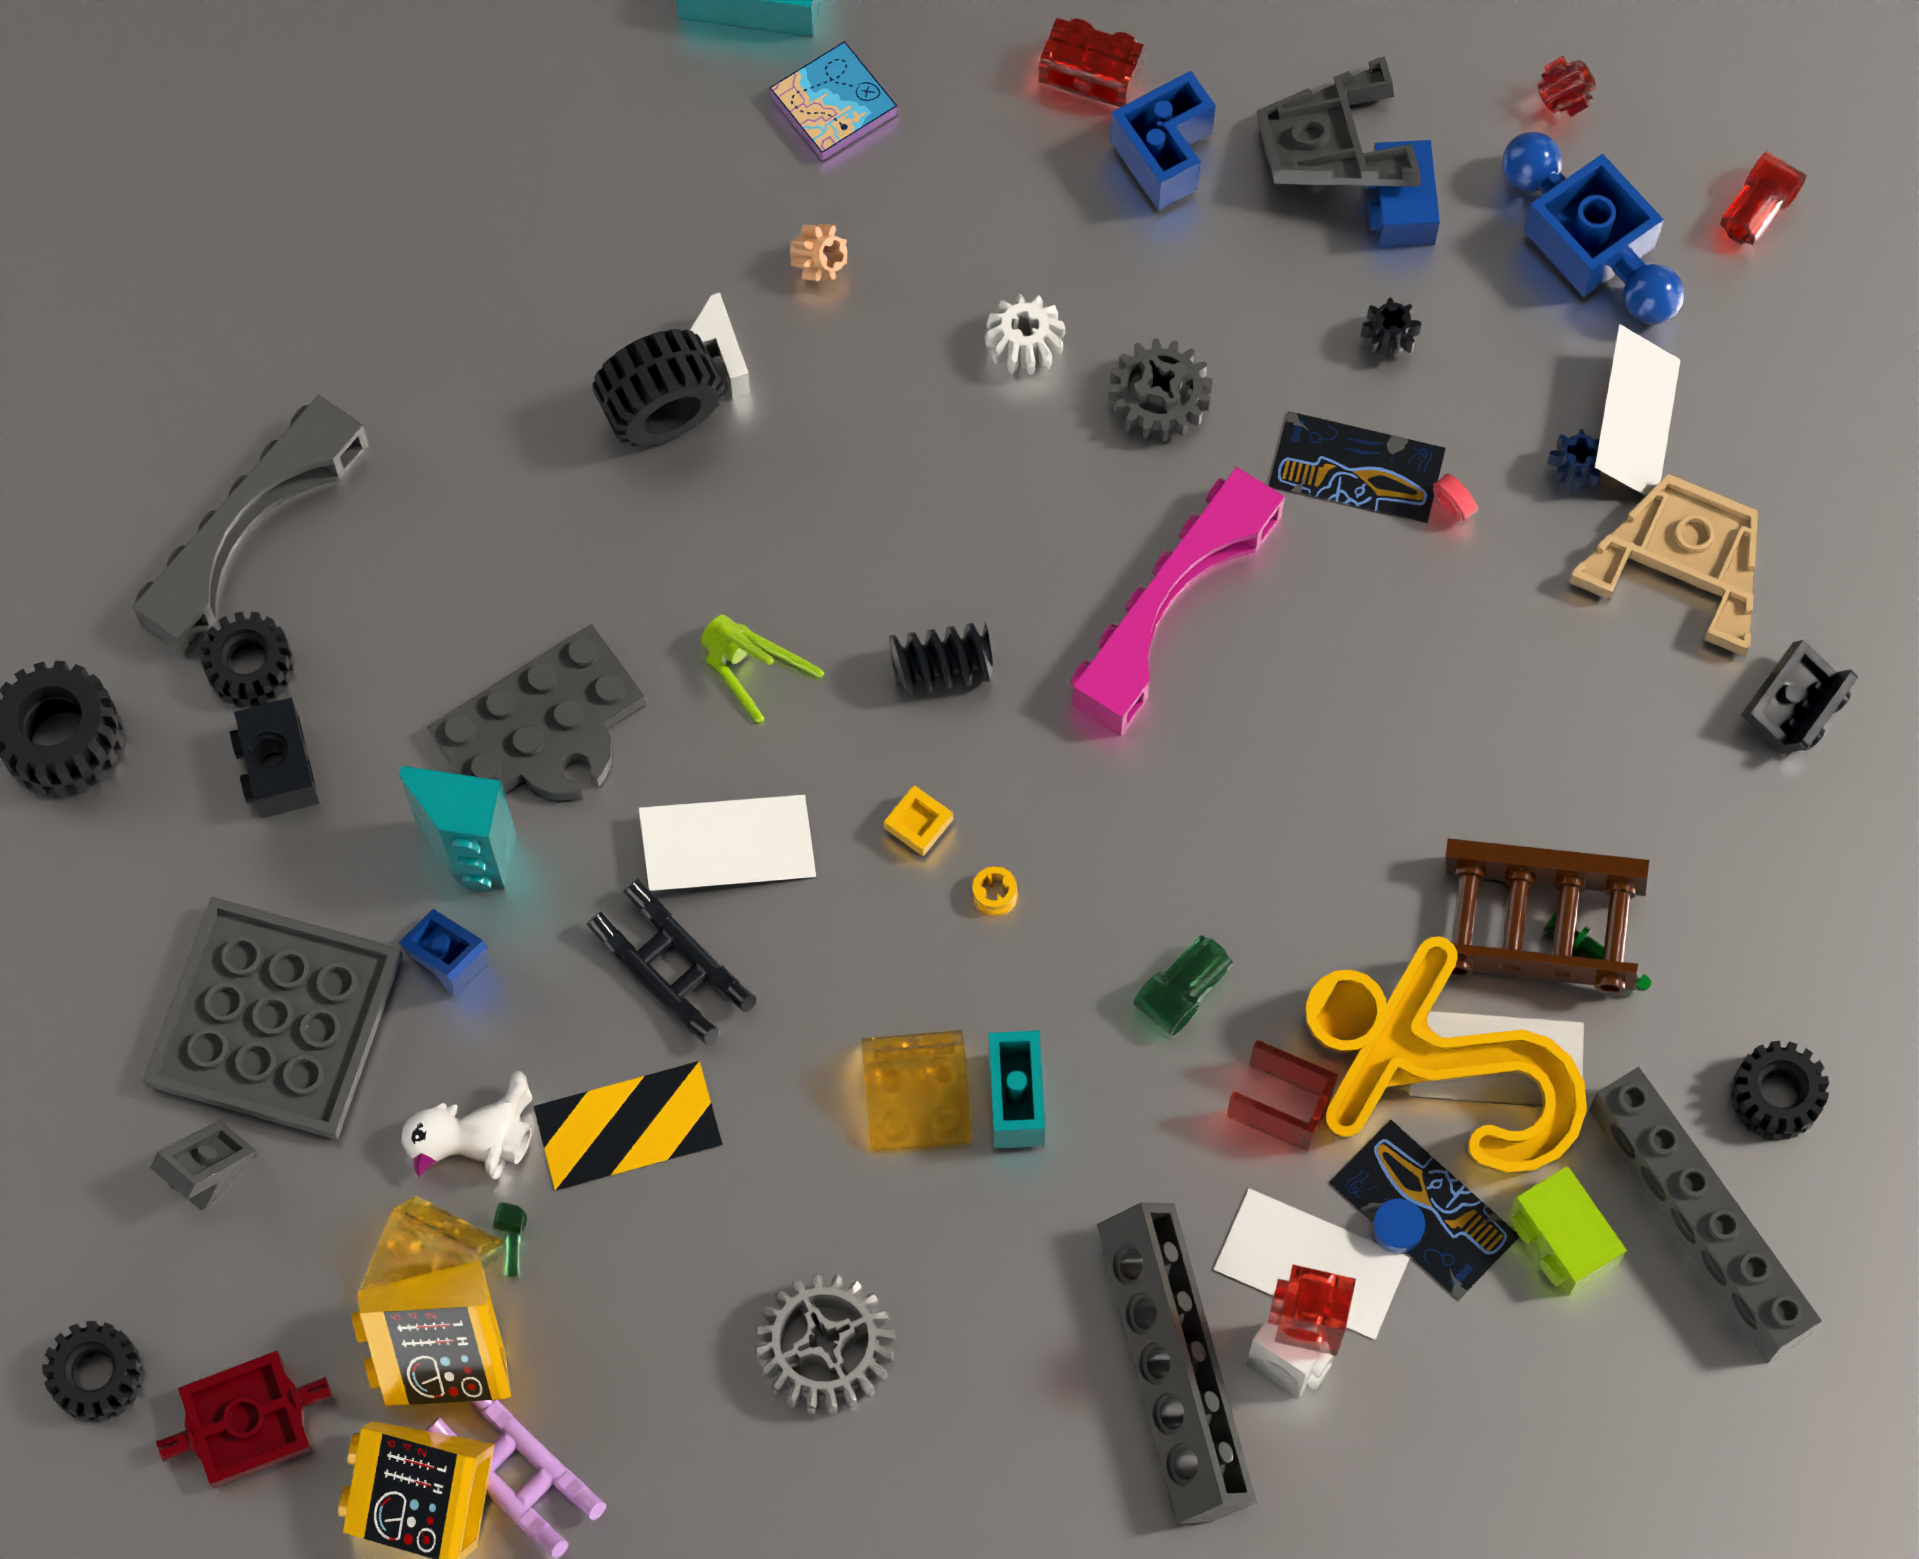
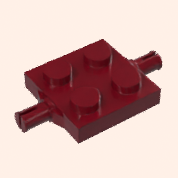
M274 1351L179 1387L178 1391L186 1412V1430L164 1439L156 1440L158 1451L163 1462H165L167 1459L193 1450L202 1460L209 1484L213 1489L311 1452L313 1450L304 1426V1407L333 1397L328 1380L324 1376L319 1380L296 1388L287 1376L279 1352Z

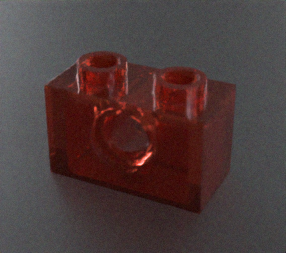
M1292 1264L1289 1279L1283 1280L1278 1278L1272 1300L1268 1323L1278 1325L1274 1342L1337 1356L1346 1330L1356 1279Z

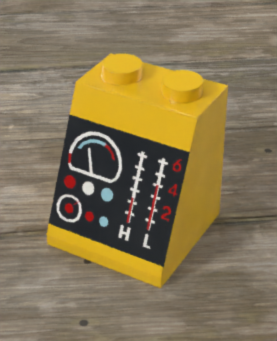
M481 1260L358 1291L359 1311L351 1313L352 1323L358 1343L368 1342L372 1357L364 1359L367 1378L371 1389L381 1388L385 1406L501 1400L511 1397L505 1349Z
M371 1421L361 1428L360 1434L354 1433L350 1442L347 1461L348 1464L354 1465L351 1486H344L338 1508L339 1517H345L343 1533L432 1559H464L477 1548L495 1444Z

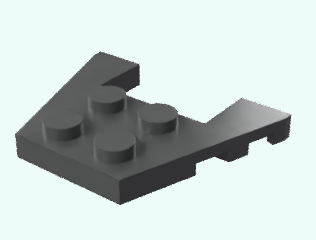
M1385 57L1370 61L1369 69L1355 76H1352L1347 71L1333 77L1334 85L1312 94V91L1308 88L1257 110L1258 126L1274 184L1411 187L1421 185L1420 169L1412 144L1363 153L1349 105L1394 97L1393 81Z

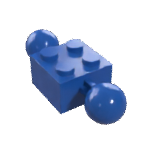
M1527 132L1511 140L1502 157L1504 175L1519 190L1525 192L1540 191L1543 194L1530 203L1524 227L1525 234L1583 297L1617 275L1625 284L1623 291L1624 304L1632 317L1650 325L1662 324L1672 319L1679 312L1684 301V286L1680 277L1667 266L1661 264L1646 265L1640 259L1655 248L1664 219L1604 154H1601L1566 178L1561 173V151L1552 138L1539 132Z

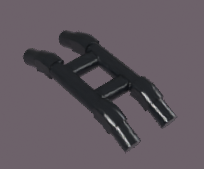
M637 878L623 892L658 933L636 951L635 947L612 925L601 911L592 917L586 925L598 937L606 950L672 1014V1017L690 1034H694L705 1045H712L720 1035L719 1029L704 1018L702 1013L686 998L706 980L709 981V984L726 1000L731 1001L743 1012L750 1011L755 1006L757 998L723 965L721 966L672 917V914L656 897H653ZM674 946L693 966L670 985L651 965L668 949Z

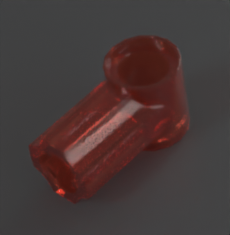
M1765 151L1750 171L1743 190L1722 216L1720 225L1725 229L1728 237L1741 245L1744 243L1754 245L1779 210L1785 211L1801 190L1807 175L1769 151Z

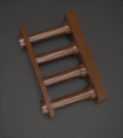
M1448 838L1445 856L1446 875H1453L1459 880L1451 943L1454 944L1457 950L1458 959L1451 975L1465 977L1472 975L1473 972L1586 984L1594 985L1598 991L1611 994L1622 993L1625 989L1636 990L1638 964L1623 962L1630 899L1634 898L1635 895L1646 896L1649 860ZM1484 879L1504 881L1509 886L1502 948L1471 945L1478 886ZM1535 884L1555 886V889L1559 891L1552 954L1522 951L1529 888L1534 887ZM1585 890L1605 892L1610 897L1603 960L1572 956L1579 894Z

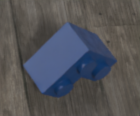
M1192 71L1111 112L1110 142L1158 211L1198 190L1201 161L1190 146L1213 134L1216 105Z

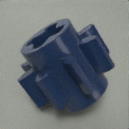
M1580 429L1577 435L1571 436L1569 439L1563 434L1559 435L1556 444L1558 450L1550 451L1547 460L1548 465L1558 467L1553 482L1556 484L1562 481L1567 486H1570L1574 493H1577L1579 487L1588 483L1596 488L1601 477L1599 472H1602L1595 468L1599 439L1594 440L1592 437L1585 435L1584 429ZM1576 459H1580L1581 463H1577Z

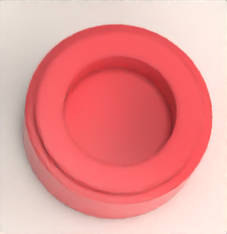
M1447 473L1433 485L1435 497L1455 520L1464 522L1478 510L1472 495L1453 475Z

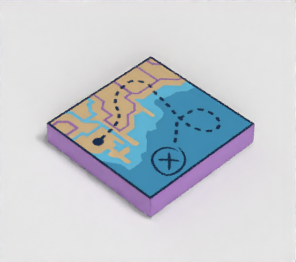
M845 41L769 87L770 97L822 161L898 114L897 104Z

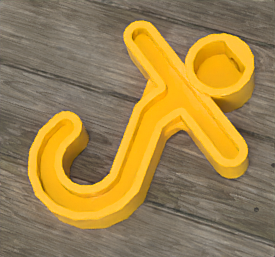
M1437 936L1424 940L1387 1003L1380 986L1367 974L1352 969L1336 970L1322 977L1314 985L1305 1006L1306 1025L1312 1037L1324 1048L1338 1053L1359 1051L1325 1113V1123L1329 1131L1334 1135L1348 1138L1358 1134L1368 1121L1386 1087L1517 1072L1528 1076L1534 1081L1542 1094L1543 1107L1539 1118L1531 1127L1522 1131H1509L1494 1125H1484L1472 1132L1467 1141V1152L1470 1158L1478 1165L1502 1173L1530 1172L1560 1158L1579 1136L1587 1111L1585 1082L1573 1058L1552 1039L1524 1029L1443 1038L1430 1029L1427 1020L1428 1014L1454 970L1458 959L1457 950L1448 939Z

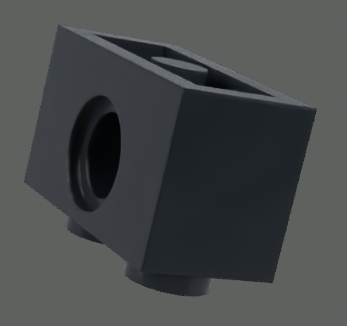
M292 697L235 711L234 715L238 729L229 731L236 759L245 758L248 773L240 775L246 803L255 802L262 818L320 804L300 717ZM276 752L283 754L281 760L274 765L261 764L268 754Z

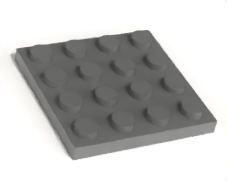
M211 897L144 1075V1084L149 1088L338 1140L403 957L401 948Z

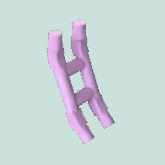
M498 1400L469 1401L484 1419L501 1434L493 1443L495 1447L486 1494L553 1558L561 1557L568 1548V1541L531 1508L532 1505L552 1485L592 1520L599 1518L604 1513L606 1504L547 1450ZM440 1417L436 1418L425 1429L428 1432L459 1437ZM517 1449L538 1471L515 1493L494 1471Z

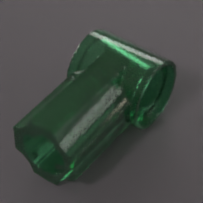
M1200 935L1166 972L1161 970L1149 979L1135 997L1133 1004L1169 1036L1173 1037L1196 1014L1201 1004L1200 1001L1232 968L1233 961L1226 954L1225 949L1212 938L1209 939Z

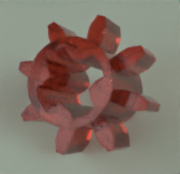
M1561 56L1544 66L1546 72L1541 74L1543 81L1538 84V91L1542 101L1551 112L1557 113L1566 110L1569 116L1573 117L1590 107L1588 101L1593 99L1590 93L1596 89V82L1592 72L1583 61L1576 60L1575 62L1568 63L1565 57Z

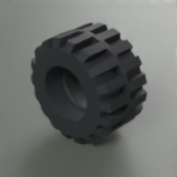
M670 329L656 332L628 344L602 365L603 367L597 371L594 376L595 381L592 383L594 394L616 438L622 444H631L632 447L656 445L687 433L706 420L718 408L719 402L723 400L725 395V385L700 336L687 329L681 331L680 329Z
M55 661L53 668H47L45 662L34 664L35 671L26 674L24 669H21L14 674L17 681L13 685L5 682L0 688V692L3 695L2 700L0 699V757L11 775L15 776L22 786L29 789L33 785L37 794L48 796L50 790L54 789L57 796L61 797L69 796V788L76 787L79 793L88 790L89 787L86 782L94 778L99 783L106 777L103 770L106 765L114 768L118 761L114 749H122L124 739L120 733L123 730L122 721L107 689L104 688L102 682L94 674L89 676L84 667L75 664L70 670L66 661ZM61 712H71L81 716L77 730L67 740L49 746L38 745L32 742L36 728L47 717Z

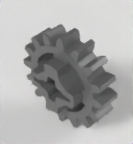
M1158 338L1153 339L1152 349L1145 350L1140 343L1134 344V357L1132 358L1122 353L1119 356V368H1112L1110 383L1113 385L1109 386L1108 397L1109 401L1116 402L1113 412L1115 418L1127 415L1125 429L1131 431L1138 425L1143 427L1144 439H1148L1152 431H1159L1162 441H1167L1169 430L1175 429L1182 437L1187 434V422L1199 426L1202 421L1201 411H1209L1211 396L1208 394L1212 391V378L1205 377L1207 373L1206 362L1194 364L1195 350L1190 348L1181 354L1178 352V341L1175 340L1171 342L1168 349L1161 348ZM1136 374H1139L1140 381L1133 383V389L1129 391L1130 382ZM1192 389L1190 399L1183 406L1181 398L1186 397L1187 390Z

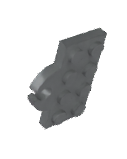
M590 624L432 723L427 728L430 736L457 774L500 780L505 794L524 782L537 795L554 801L576 800L582 798L581 789L577 781L570 780L563 775L566 767L573 762L588 764L590 766L591 779L599 787L605 781L613 762V745L607 729L644 706L646 700L644 694L600 634Z

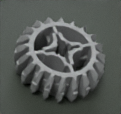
M816 1273L812 1277V1289L805 1290L803 1282L800 1279H796L792 1282L796 1296L791 1298L782 1290L775 1294L776 1301L782 1308L781 1310L774 1307H764L762 1311L763 1317L773 1325L763 1324L756 1327V1337L766 1341V1343L755 1347L756 1358L769 1360L760 1367V1374L762 1378L777 1376L771 1385V1391L775 1395L791 1388L787 1398L789 1406L794 1408L804 1396L807 1397L808 1413L815 1414L818 1410L819 1401H827V1410L830 1415H834L838 1410L837 1399L845 1398L847 1406L850 1409H854L858 1406L854 1393L856 1390L859 1389L868 1398L875 1394V1389L868 1380L869 1377L882 1382L887 1379V1371L878 1363L893 1362L894 1351L883 1345L893 1342L895 1334L893 1329L881 1328L890 1320L887 1310L872 1312L878 1304V1296L875 1293L868 1294L859 1300L862 1292V1284L860 1282L854 1281L848 1290L844 1291L842 1290V1276L835 1274L832 1278L831 1287H823L822 1277ZM832 1307L841 1309L854 1316L857 1320L851 1322L847 1318L839 1322L830 1321L822 1315L819 1308ZM803 1315L807 1327L805 1336L793 1343L794 1349L782 1354V1344L786 1331L796 1318ZM815 1325L818 1326L822 1336L825 1335L829 1342L833 1341L834 1363L828 1352L825 1353L821 1346L817 1347ZM867 1334L868 1346L860 1364L848 1374L842 1357L847 1349L856 1345L857 1338ZM798 1365L801 1369L819 1366L828 1373L833 1381L807 1379L792 1368Z

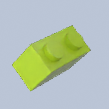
M1568 1166L1519 1195L1512 1206L1511 1212L1514 1216L1511 1217V1222L1515 1231L1526 1244L1530 1242L1534 1244L1543 1257L1540 1260V1264L1544 1273L1555 1286L1562 1285L1568 1295H1571L1619 1265L1627 1252L1622 1242Z

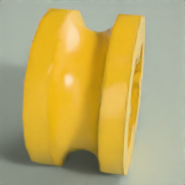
M998 866L987 867L980 871L973 880V896L979 910L987 915L1000 916L1013 909L1017 902L1018 892L1015 877L1010 871ZM994 881L1002 882L1004 893H1006L1005 897L1002 898L997 894L998 900H989L987 898V891L983 887L986 884L993 887Z

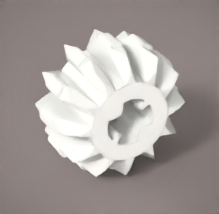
M1020 293L1015 298V305L1001 300L1000 304H998V313H990V316H988L987 328L989 330L985 334V345L988 349H993L992 359L995 364L1008 361L1007 370L1011 375L1019 366L1025 367V371L1030 377L1035 372V364L1049 370L1052 365V356H1060L1063 351V341L1061 339L1065 336V324L1063 321L1057 320L1058 310L1055 305L1043 308V300L1040 295L1033 299L1031 303H1025V299ZM1022 333H1027L1028 336H1022Z

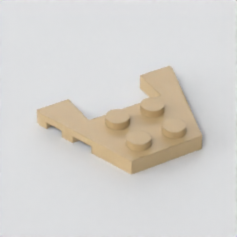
M1668 474L1629 513L1627 519L1612 534H1608L1597 546V549L1574 569L1569 583L1610 600L1627 560L1632 559L1722 597L1704 640L1745 657L1751 644L1752 634L1750 633L1754 599L1752 591L1753 574L1756 564L1759 511Z

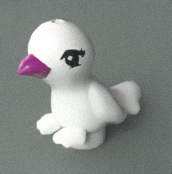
M521 1071L514 1072L510 1079L507 1093L497 1103L479 1108L461 1119L454 1117L457 1113L458 1105L454 1104L447 1108L445 1103L412 1115L403 1127L401 1138L406 1153L413 1159V1169L418 1177L437 1161L457 1154L478 1161H484L486 1173L492 1179H499L505 1168L506 1160L518 1164L528 1148L532 1135V1126L521 1122L520 1118L523 1109L533 1099L529 1091L526 1075Z

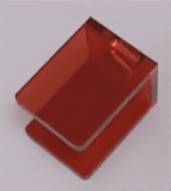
M1256 1040L1249 1064L1251 1067L1321 1097L1309 1123L1238 1092H1232L1227 1116L1308 1152L1333 1097L1339 1074Z

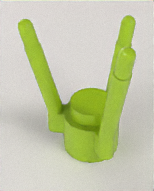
M721 614L713 619L701 636V645L710 651L706 662L720 673L741 704L757 723H762L764 716L726 663L728 661L732 664H737L747 654H750L764 664L772 665L774 660L763 651L765 650L817 678H821L824 675V671L821 668L754 633L743 623L737 624L725 614Z

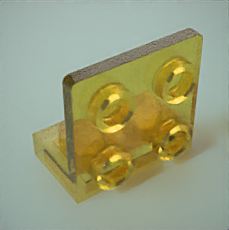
M962 1030L862 1038L871 1150L886 1151L968 1144L972 1141L965 1044Z
M414 1196L392 1210L359 1291L481 1260L482 1267L485 1268L498 1258L504 1241Z

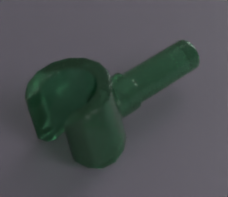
M500 1202L495 1213L493 1228L508 1232L506 1240V1276L518 1277L519 1243H521V1236L527 1225V1215L517 1205Z

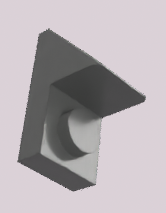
M219 1120L159 1151L150 1168L162 1177L172 1189L178 1191L199 1209L204 1210L214 1202L249 1164L257 1151Z

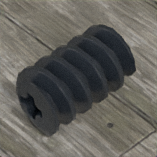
M986 622L981 636L973 623L966 624L962 639L954 626L947 627L943 642H941L934 629L927 630L923 645L916 633L911 632L908 633L904 648L901 646L896 635L889 636L895 683L897 686L898 682H902L908 695L914 694L917 679L922 680L928 692L933 691L936 676L941 677L947 689L953 687L956 673H960L966 686L972 685L975 670H979L986 683L991 682L993 659Z

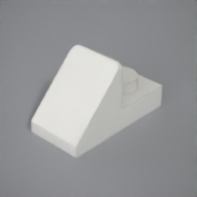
M713 294L709 297L690 330L700 336L723 383H727L734 400L751 395L749 374L721 294Z

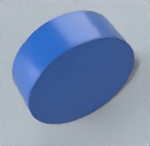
M1401 1198L1391 1199L1383 1203L1378 1208L1372 1224L1373 1235L1378 1244L1394 1253H1404L1415 1248L1421 1241L1425 1230V1218L1420 1208L1413 1202Z

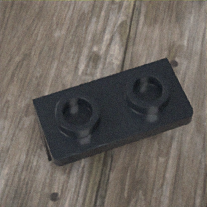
M1804 640L1793 642L1741 716L1781 754L1809 750L1822 739L1825 733L1823 726L1830 716L1839 711L1850 699L1851 692L1849 690L1858 676L1851 669L1836 672Z

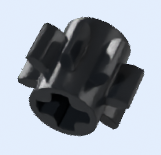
M1388 298L1387 303L1383 304L1379 309L1373 305L1369 306L1367 313L1368 321L1362 323L1360 334L1363 338H1371L1370 354L1378 352L1388 356L1390 361H1393L1395 355L1399 354L1402 350L1408 353L1413 352L1415 345L1413 337L1420 334L1422 324L1421 321L1411 320L1413 307L1411 304L1403 306L1402 304L1395 303L1392 298Z

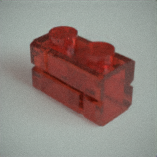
M1056 18L1040 57L1038 82L1120 108L1129 103L1134 86H1136L1143 67L1145 45L1138 43L1133 36L1124 32H1115L1111 35L1095 30L1089 22L1082 19L1074 18L1066 21Z

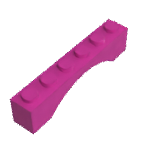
M1238 467L1233 470L1227 480L1219 478L1207 495L1206 502L1208 505L1200 516L1195 513L1192 514L1184 524L1179 534V538L1182 539L1173 552L1166 550L1156 562L1152 571L1155 577L1147 588L1139 586L1134 591L1125 607V611L1128 612L1119 625L1112 623L1105 630L1098 643V648L1101 650L1092 662L1084 660L1075 671L1070 681V684L1073 686L1072 705L1121 736L1148 700L1150 684L1148 653L1156 628L1170 604L1189 584L1208 570L1231 559L1255 553L1282 517L1285 496Z

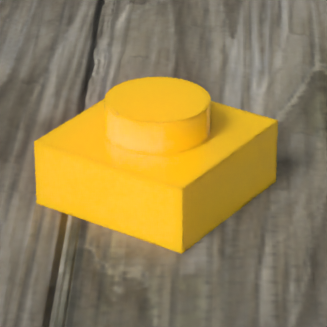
M913 785L885 819L884 829L924 856L953 821V812Z

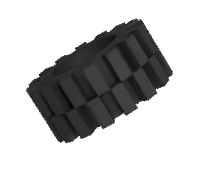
M243 611L234 613L236 621L229 623L225 616L218 620L221 629L218 631L211 626L207 631L210 641L203 640L201 644V650L204 654L200 656L201 664L210 686L212 685L215 693L220 698L224 695L230 704L236 705L237 699H240L243 707H252V699L258 698L260 705L268 703L266 694L270 692L277 698L282 693L280 684L283 683L288 686L291 680L289 670L294 671V661L291 656L293 654L284 631L280 626L277 627L275 621L268 616L263 621L258 612L251 611L250 619L245 618ZM253 644L265 651L266 657L263 665L252 673L239 674L229 667L231 654L242 646Z
M1771 1041L1768 1048H1765L1763 1044L1756 1047L1751 1055L1748 1054L1733 1078L1735 1080L1731 1087V1096H1735V1101L1732 1104L1735 1113L1741 1111L1743 1117L1740 1121L1745 1127L1750 1123L1754 1124L1757 1127L1754 1133L1761 1137L1765 1131L1771 1133L1772 1140H1780L1783 1134H1787L1788 1139L1797 1137L1801 1130L1805 1133L1817 1120L1828 1100L1829 1093L1826 1092V1089L1829 1086L1828 1076L1822 1077L1821 1075L1825 1067L1820 1060L1816 1063L1810 1060L1813 1052L1807 1048L1803 1054L1797 1052V1043L1789 1041L1786 1047H1781L1780 1041ZM1774 1073L1789 1076L1798 1087V1101L1794 1105L1785 1108L1771 1105L1762 1095V1080Z
M86 1321L87 1327L81 1328L78 1324H74L69 1327L71 1334L64 1337L60 1333L54 1339L58 1345L55 1349L48 1347L45 1356L49 1362L48 1365L43 1364L42 1374L47 1378V1381L44 1382L47 1391L67 1414L72 1417L79 1416L82 1421L92 1422V1417H97L102 1422L110 1420L109 1413L115 1411L119 1416L126 1410L123 1405L128 1400L132 1404L138 1397L134 1392L136 1386L142 1388L144 1378L140 1375V1370H144L143 1361L138 1356V1350L121 1330L117 1331L113 1325L104 1322L103 1326H99L96 1321ZM92 1353H101L108 1356L112 1361L113 1371L111 1378L103 1387L96 1390H85L77 1386L74 1372L76 1365L83 1357Z

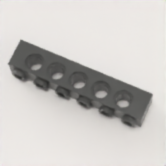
M1638 1066L1597 1092L1589 1112L1768 1363L1811 1336L1822 1322L1821 1318Z
M1140 1202L1097 1224L1102 1242V1251L1109 1268L1116 1303L1120 1309L1129 1343V1352L1134 1361L1142 1391V1400L1149 1417L1156 1452L1160 1458L1169 1492V1501L1174 1510L1177 1524L1213 1522L1255 1504L1257 1500L1175 1203Z

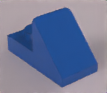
M432 909L398 942L399 946L410 958L433 972L453 997L458 995L489 963L488 946L486 943L435 909Z

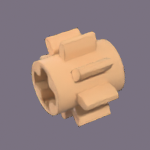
M802 225L803 234L798 235L790 242L791 266L803 269V280H835V271H838L843 265L847 264V248L845 245L847 240L834 236V225Z

